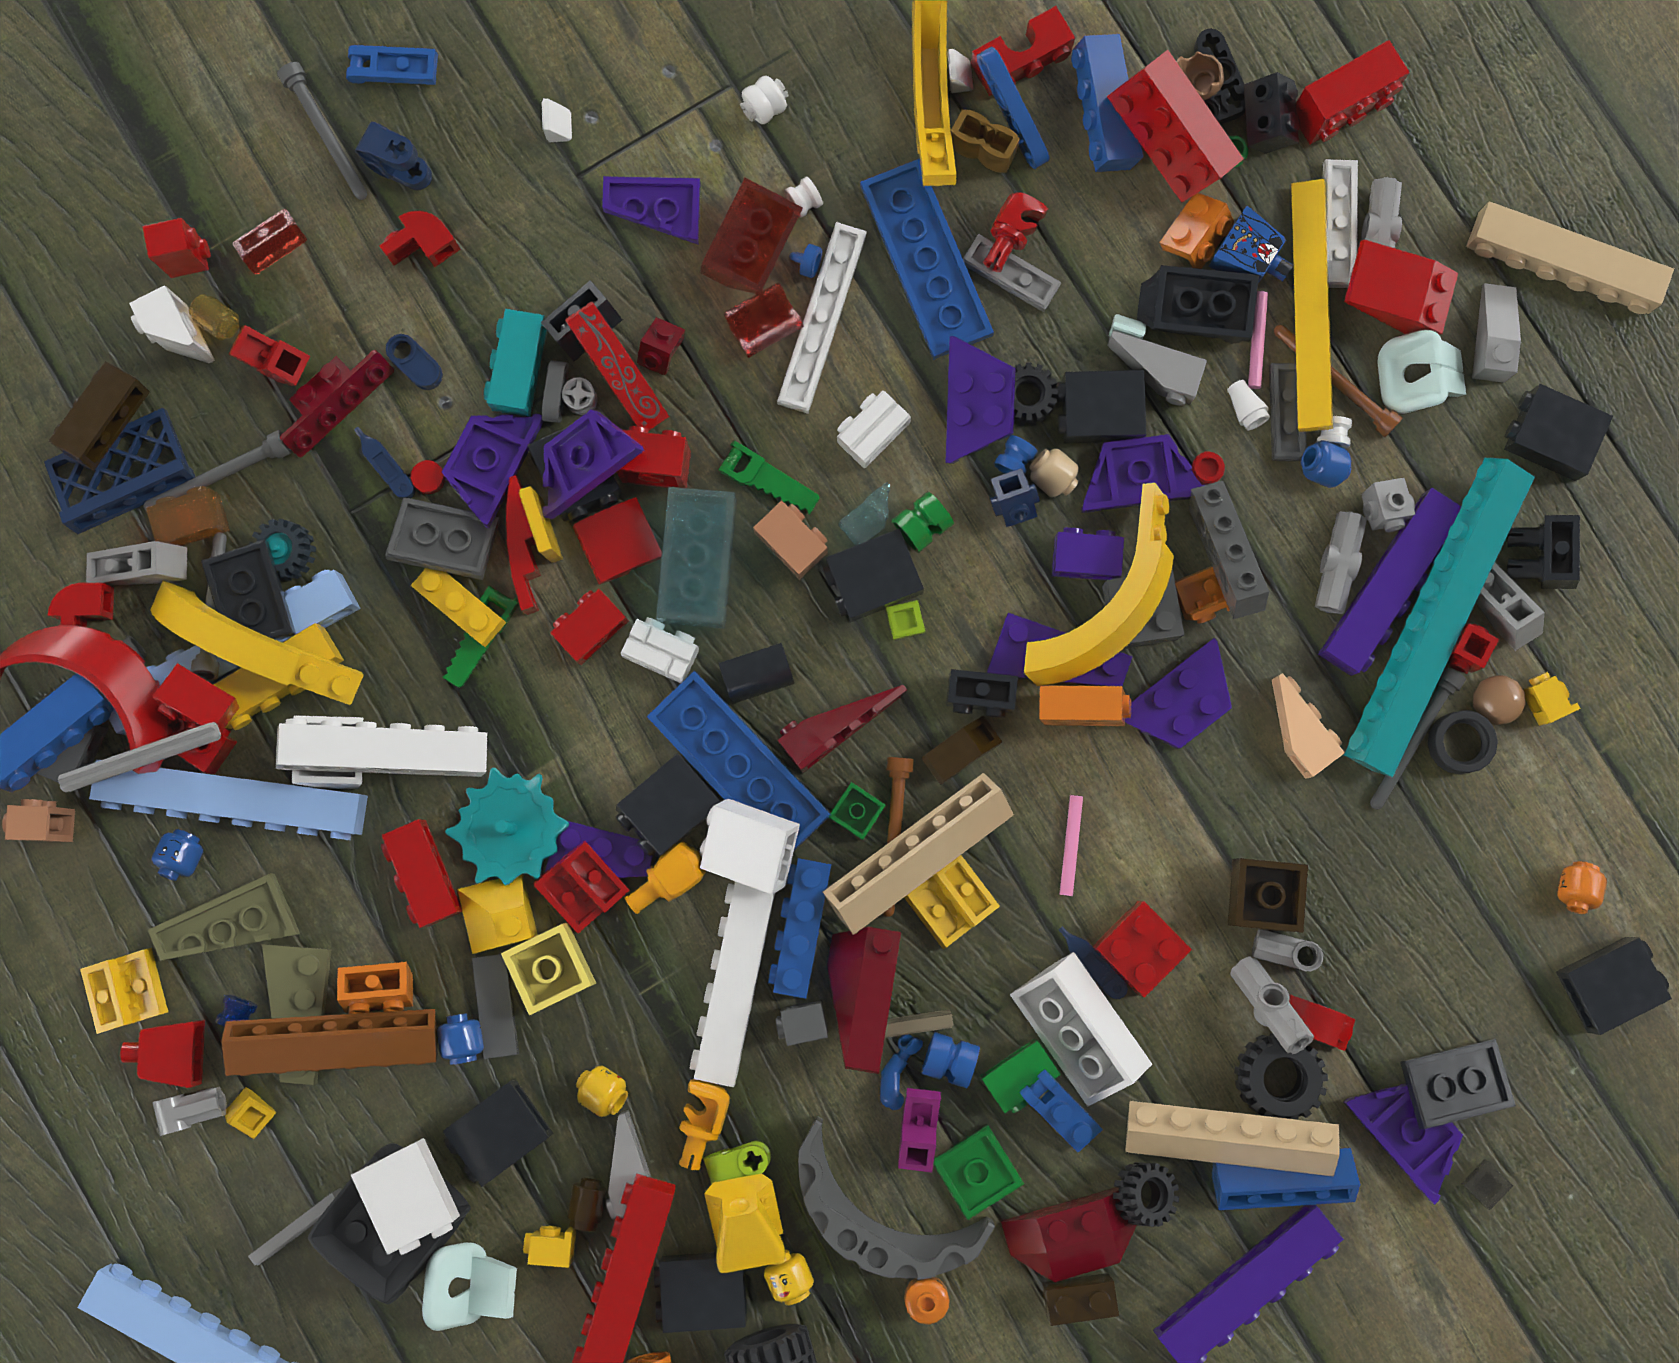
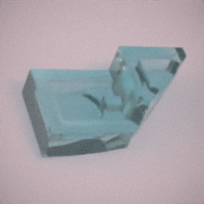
M888 482L870 494L861 505L839 521L838 526L855 546L871 540L885 528L889 512L888 495L890 484Z

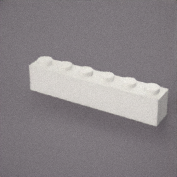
M293 718L286 719V724L279 723L277 729L276 769L481 777L486 773L487 733L478 732L477 727L462 726L458 727V731H445V726L425 725L424 730L411 729L410 724L393 723L390 724V728H376L377 723L356 722V727L342 726V722L337 720H323L321 725H307V720Z
M736 881L735 884H728L725 903L730 904L728 917H721L718 936L723 937L721 950H714L711 969L716 970L714 984H707L704 996V1003H709L707 1017H700L697 1036L702 1037L700 1050H693L690 1069L695 1070L694 1079L729 1087H734L736 1084L775 893L771 895Z

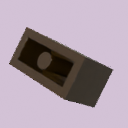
M1109 1273L1069 1278L1057 1282H1042L1046 1317L1050 1326L1119 1316L1114 1280Z

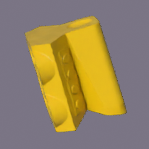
M761 1173L713 1182L704 1195L717 1246L716 1263L718 1271L729 1273L783 1262L786 1254L784 1244L779 1236L783 1234L772 1180Z

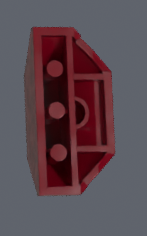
M1118 1187L1001 1221L1010 1255L1053 1282L1120 1263L1137 1225L1128 1223V1220L1120 1216L1123 1211L1116 1209L1115 1204L1120 1201L1119 1199H1113V1192L1119 1193Z

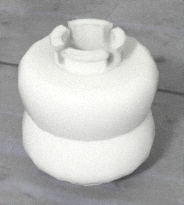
M762 76L755 85L748 86L742 91L744 102L740 103L742 109H745L743 112L751 122L755 119L760 124H766L774 115L785 111L787 107L785 97H788V92L779 79L776 78L773 81L769 76Z

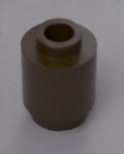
M581 1178V1183L573 1184L567 1215L570 1219L569 1227L582 1231H596L597 1223H601L607 1189L601 1186L602 1181L593 1178Z

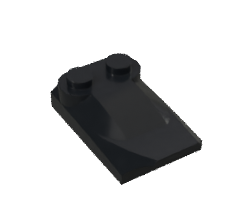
M1161 265L1151 278L1141 283L1137 320L1155 331L1219 338L1231 344L1242 341L1250 342L1252 339L1259 275Z

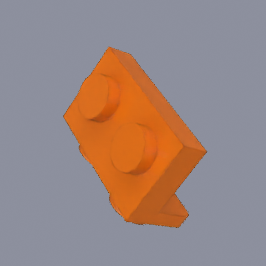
M1200 193L1193 195L1159 242L1162 249L1189 260L1192 268L1202 269L1205 263L1213 257L1215 249L1222 239L1229 234L1234 224V219L1227 203Z
M1212 566L1175 581L1178 603L1184 619L1196 620L1197 624L1214 619L1216 617L1215 612L1226 608L1227 611H1230Z

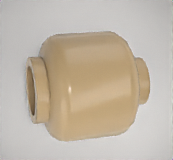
M1057 448L1050 451L1047 449L1041 451L1029 467L1032 470L1031 481L1050 497H1056L1061 493L1066 496L1078 484L1076 479L1078 465Z

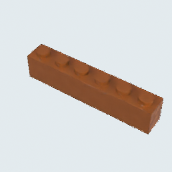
M435 1009L226 1021L221 1041L225 1075L282 1074L292 1071L354 1069L370 1066L388 1067L401 1064L422 1065L436 1062L437 1028Z

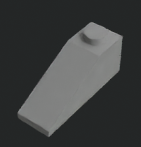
M1484 283L1481 291L1472 378L1504 383L1518 371L1521 337L1516 287Z
M1113 330L1107 346L1132 370H1144V381L1158 395L1166 397L1167 402L1178 406L1190 405L1196 397L1207 360Z
M153 541L87 553L86 583L102 582L106 585L158 584L162 583L163 580L166 582L187 580V547Z
M1494 562L1476 603L1493 628L1516 651L1543 634L1545 612Z
M629 1110L621 1112L617 1120L608 1191L610 1198L606 1199L607 1209L612 1219L616 1218V1215L620 1217L624 1215L626 1205L620 1202L626 1183L633 1184L636 1173L651 1177Z

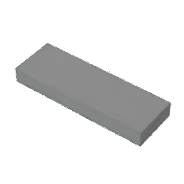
M978 234L963 258L966 267L1040 311L1045 312L1059 289L1061 282L1012 253L1004 264L1002 272L992 271L998 258H995L990 268H987L983 261L994 242Z
M339 1188L329 1194L251 1253L248 1257L254 1266H258L313 1226L342 1189Z

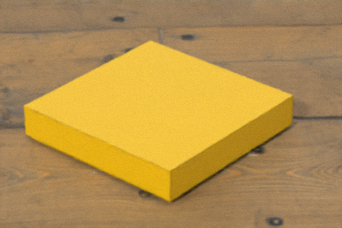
M531 486L520 489L519 495L538 552L552 563L562 560L563 557L549 518H545L542 513L543 507H545L543 498Z

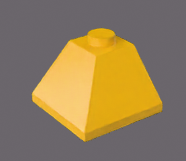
M523 874L519 875L509 885H504L501 879H495L457 889L472 954L530 940L538 936Z

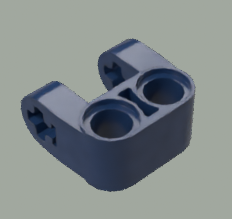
M371 121L355 149V152L366 166L378 175L392 179L410 189L422 190L431 183L432 171L426 162L418 157V152L411 141L383 125ZM410 168L415 172L420 169L422 175H415L412 178L408 171Z

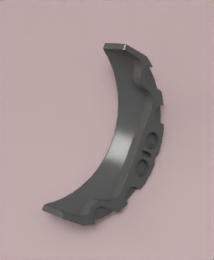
M819 1116L815 1118L799 1149L800 1186L809 1215L823 1238L835 1251L845 1259L857 1262L860 1268L888 1278H917V1280L932 1278L935 1275L951 1271L963 1264H968L979 1256L995 1227L993 1220L987 1216L968 1227L954 1232L937 1235H917L888 1228L861 1212L845 1196L831 1173L822 1140L823 1119Z

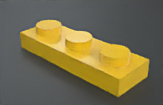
M425 568L411 585L484 647L490 643L506 624V621L447 572Z

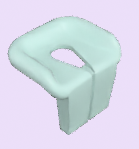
M1432 330L1415 331L1392 338L1381 348L1377 361L1382 401L1388 410H1394L1398 414H1405L1439 405L1448 396L1459 397L1466 395L1464 374L1462 373L1461 350L1442 341L1438 333ZM1430 364L1431 373L1419 380L1408 383L1404 378L1405 369L1409 365Z
M466 1242L439 1248L430 1257L425 1271L422 1315L425 1324L432 1330L441 1331L474 1323L481 1316L504 1319L513 1317L517 1268L492 1257H487L485 1250L476 1243ZM454 1278L471 1279L469 1289L453 1298L449 1296V1284Z

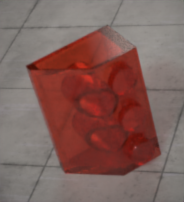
M744 178L702 262L700 273L728 288L760 295L803 207Z

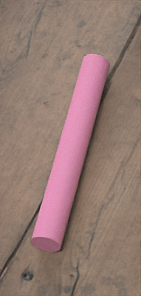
M1257 291L1248 379V387L1251 389L1261 388L1268 293L1265 291Z
M1070 795L1060 895L1073 896L1083 803L1082 796Z

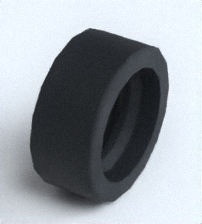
M1463 710L1446 714L1437 720L1429 731L1427 744L1430 756L1437 766L1449 773L1461 775L1480 771L1489 765L1496 754L1498 739L1494 727L1487 718L1477 712ZM1454 724H1469L1479 733L1481 749L1477 757L1471 761H1456L1445 751L1443 743L1444 734Z

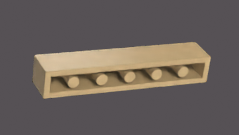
M1490 201L1478 212L1466 246L1475 250V253L1481 257L1500 259L1505 261L1506 265L1511 268L1530 270L1535 272L1541 279L1563 282L1574 291L1593 293L1604 302L1623 304L1628 306L1630 311L1638 314H1649L1662 305L1674 272V268Z
M982 773L823 891L837 916L854 935L1014 814L1002 790L987 775Z
M1130 1101L1125 1152L1334 1176L1340 1155L1339 1124Z

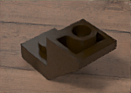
M981 716L922 757V760L940 785L964 771L975 760L995 749L1002 743V740L986 718Z

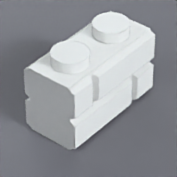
M882 391L878 396L873 393L869 395L860 406L863 411L855 419L851 416L846 418L837 429L840 433L837 436V443L863 468H866L911 421L910 415L885 391Z
M647 617L645 622L637 619L621 651V656L682 683L687 678L699 652V647L693 644L695 638L678 630L675 635L663 630L665 627L663 623Z

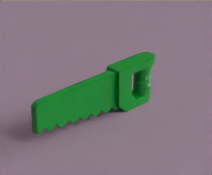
M735 440L732 441L730 444L732 449L718 469L722 474L742 486L752 487L755 485L758 491L763 489L766 495L772 493L775 499L780 497L784 503L789 501L790 505H798L800 511L806 509L808 514H811L820 499L817 493L765 462L763 457ZM743 455L750 458L751 460L744 471L738 473L733 471Z
M491 586L486 589L480 598V601L486 606L490 601L505 610L501 618L506 621V624L519 606L517 598L512 600ZM505 624V625L501 628V630L498 632L499 634L503 631V629L505 628L506 624ZM465 632V639L460 641L461 648L455 650L456 657L451 659L452 665L447 667L448 674L442 676V678L459 688L463 687L495 637L484 647Z

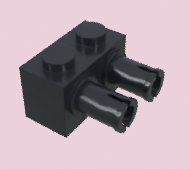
M1545 515L1539 527L1511 526L1507 535L1508 548L1538 547L1541 550L1539 559L1508 558L1507 575L1511 579H1538V582H1541V589L1577 588L1580 581V515Z

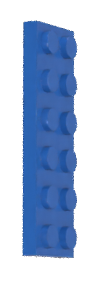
M920 158L861 181V190L933 360L949 354L950 336H955L970 345L992 337L994 331L932 186H923Z
M693 671L647 716L724 800L731 799L800 824L794 850L831 816L830 812L696 671Z

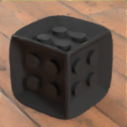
M396 1143L387 1144L376 1151L372 1159L359 1170L404 1147ZM351 1178L320 1216L308 1235V1239L320 1255L353 1284L374 1299L385 1304H391L406 1291L409 1283L426 1268L432 1254L443 1247L450 1239L466 1214L470 1211L471 1206L462 1194L443 1178L460 1214L456 1220L451 1222L453 1229L434 1239L431 1233L420 1238L421 1245L403 1255L400 1254L399 1250L387 1255L355 1183Z

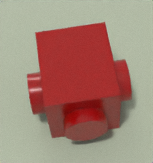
M1466 624L1449 657L1450 667L1465 674L1484 669L1499 639L1490 635L1489 631L1482 626Z

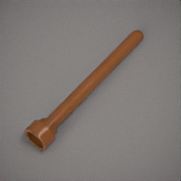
M1277 325L1274 328V335L1296 353L1295 334L1284 325ZM1331 366L1332 384L1374 419L1372 423L1377 426L1375 430L1385 438L1403 417L1394 410L1390 412L1387 408L1384 410Z
M887 757L886 770L890 771L889 777H892L887 844L901 834L905 780L909 779V772H913L914 759ZM895 904L882 913L883 916L891 917L895 911Z

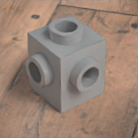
M1405 478L1375 482L1361 494L1364 502V516L1369 521L1372 531L1384 528L1385 532L1400 530L1405 527V522L1415 515L1414 498L1409 494Z

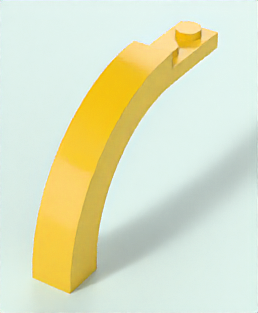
M912 0L914 115L923 186L956 185V167L950 128L947 87V0Z
M1147 483L1142 486L1135 556L1125 581L1112 600L1092 619L1068 633L1047 640L1027 642L1024 673L1036 686L1070 680L1102 665L1119 653L1138 635L1158 607L1168 585L1174 555L1165 544L1167 532L1164 522L1165 514L1169 513V500L1156 483Z
M164 580L150 609L152 615L162 625L190 643L239 667L287 686L292 684L351 705L363 678V673L358 670L284 644L249 629L210 608L196 596L195 592Z

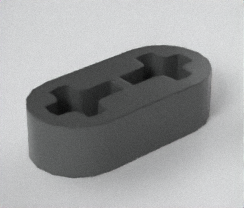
M551 360L549 363L542 405L543 421L560 423L562 420L565 404L562 398V389L567 383L569 376V365L567 362Z

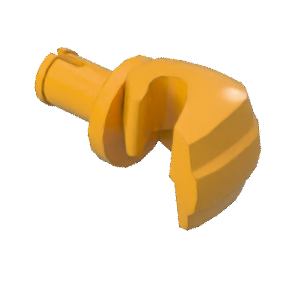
M683 841L671 847L659 858L654 867L651 866L646 870L648 881L625 897L630 908L636 914H639L641 910L659 897L665 898L670 902L689 891L703 879L706 870L700 868L702 860L700 852Z
M690 1079L688 1092L698 1097L706 1107L702 1111H697L688 1103L684 1106V1112L689 1121H682L679 1127L687 1135L679 1165L688 1169L691 1155H694L691 1170H700L706 1143L711 1140H717L721 1133L730 1096L718 1084Z

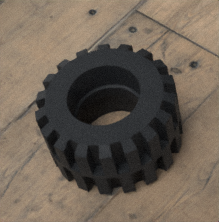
M1270 1033V1036L1261 1035L1256 1037L1257 1041L1254 1043L1249 1042L1245 1046L1247 1051L1244 1054H1239L1237 1059L1240 1060L1239 1067L1235 1066L1234 1074L1238 1075V1080L1235 1081L1236 1088L1241 1091L1240 1097L1249 1105V1108L1262 1116L1299 1120L1298 1117L1300 1116L1305 1118L1312 1114L1310 1112L1312 1107L1318 1109L1321 1105V1102L1318 1101L1320 1094L1326 1095L1327 1089L1323 1087V1081H1328V1074L1323 1072L1322 1068L1325 1067L1324 1061L1317 1057L1318 1052L1313 1047L1307 1045L1304 1050L1298 1053H1287L1273 1033ZM1285 1057L1294 1063L1297 1071V1081L1294 1088L1288 1094L1274 1097L1267 1092L1264 1086V1073L1272 1061Z
M784 1324L752 1333L734 1342L724 1352L726 1363H817L807 1326L801 1324Z

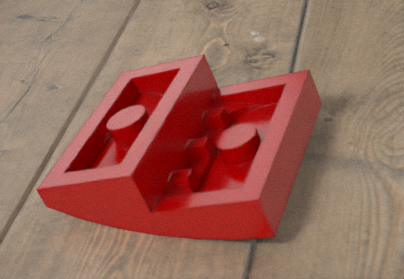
M636 497L602 510L572 526L599 585L625 576L631 570L660 560L663 556Z
M586 841L575 847L532 883L578 934L602 912H607L630 891Z

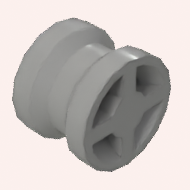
M580 377L573 378L567 381L562 389V398L573 414L584 415L589 410L596 408L598 402L597 394L588 380Z

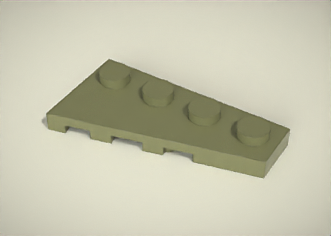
M270 873L148 929L160 961L300 934L274 873Z
M262 944L272 1019L325 1015L332 949ZM319 1071L286 1072L279 1074V1078L282 1083L315 1085L318 1081Z

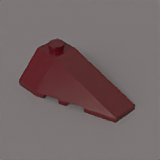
M900 685L807 718L799 724L794 720L779 732L782 737L778 739V742L800 771L805 773L906 694L907 689L904 685Z
M864 927L854 935L851 931L832 934L827 971L831 983L832 999L836 1011L845 1069L879 1074L901 932Z

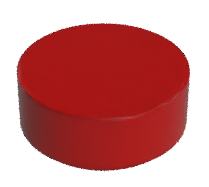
M1214 452L1200 453L1191 464L1192 472L1202 485L1218 482L1225 471L1223 459Z
M421 461L411 471V482L421 493H437L445 484V477L442 474L443 469L434 461Z

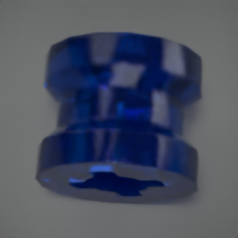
M225 995L223 999L224 1009L221 1013L217 1014L215 1022L225 1027L226 1021L249 1020L250 1015L256 1012L258 1005L241 997Z

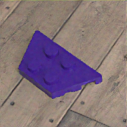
M950 336L946 433V463L952 464L973 452H978L988 447L989 444L997 440L1000 441L1013 434L1015 367L955 336Z
M589 410L544 445L545 472L543 474V487L548 488V506L543 507V516L554 519L644 451L643 446L600 412Z
M533 414V417H513V415H499L494 418L487 415L471 416L442 471L446 480L486 528H490L508 493L509 477L517 475L530 450L528 445L534 442L544 423L540 414Z
M1169 434L1106 442L1102 445L1081 510L1082 513L1139 506L1141 505L1142 486L1147 483H1156L1162 493L1167 495L1169 501L1190 499L1191 489L1205 485H1202L1191 470L1192 466L1185 457L1180 455L1177 445Z
M1215 638L1210 640L1132 701L1131 718H1125V723L1151 737L1162 740L1174 748L1180 749L1228 712L1232 705L1217 640Z
M1406 1083L1344 1100L1345 1106L1430 1203L1435 1205L1441 1196L1438 1193L1444 1177L1449 1175L1452 1167L1453 1154L1458 1150L1463 1137L1458 1128L1451 1122L1427 1129H1419Z

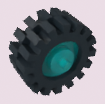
M279 519V521L269 520V525L261 524L259 528L262 532H254L252 537L257 539L256 542L266 540L269 543L279 579L292 581V578L298 579L302 577L301 571L307 573L310 570L306 566L307 562L314 563L315 558L310 557V552H316V547L310 545V543L314 542L313 536L307 534L309 531L299 524L284 519Z

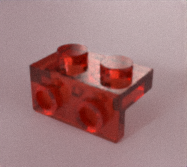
M780 283L764 289L724 313L733 337L748 358L804 327L801 317L787 299Z

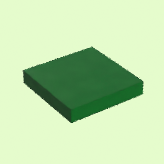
M988 1124L934 1157L933 1165L967 1220L1024 1185V1182Z

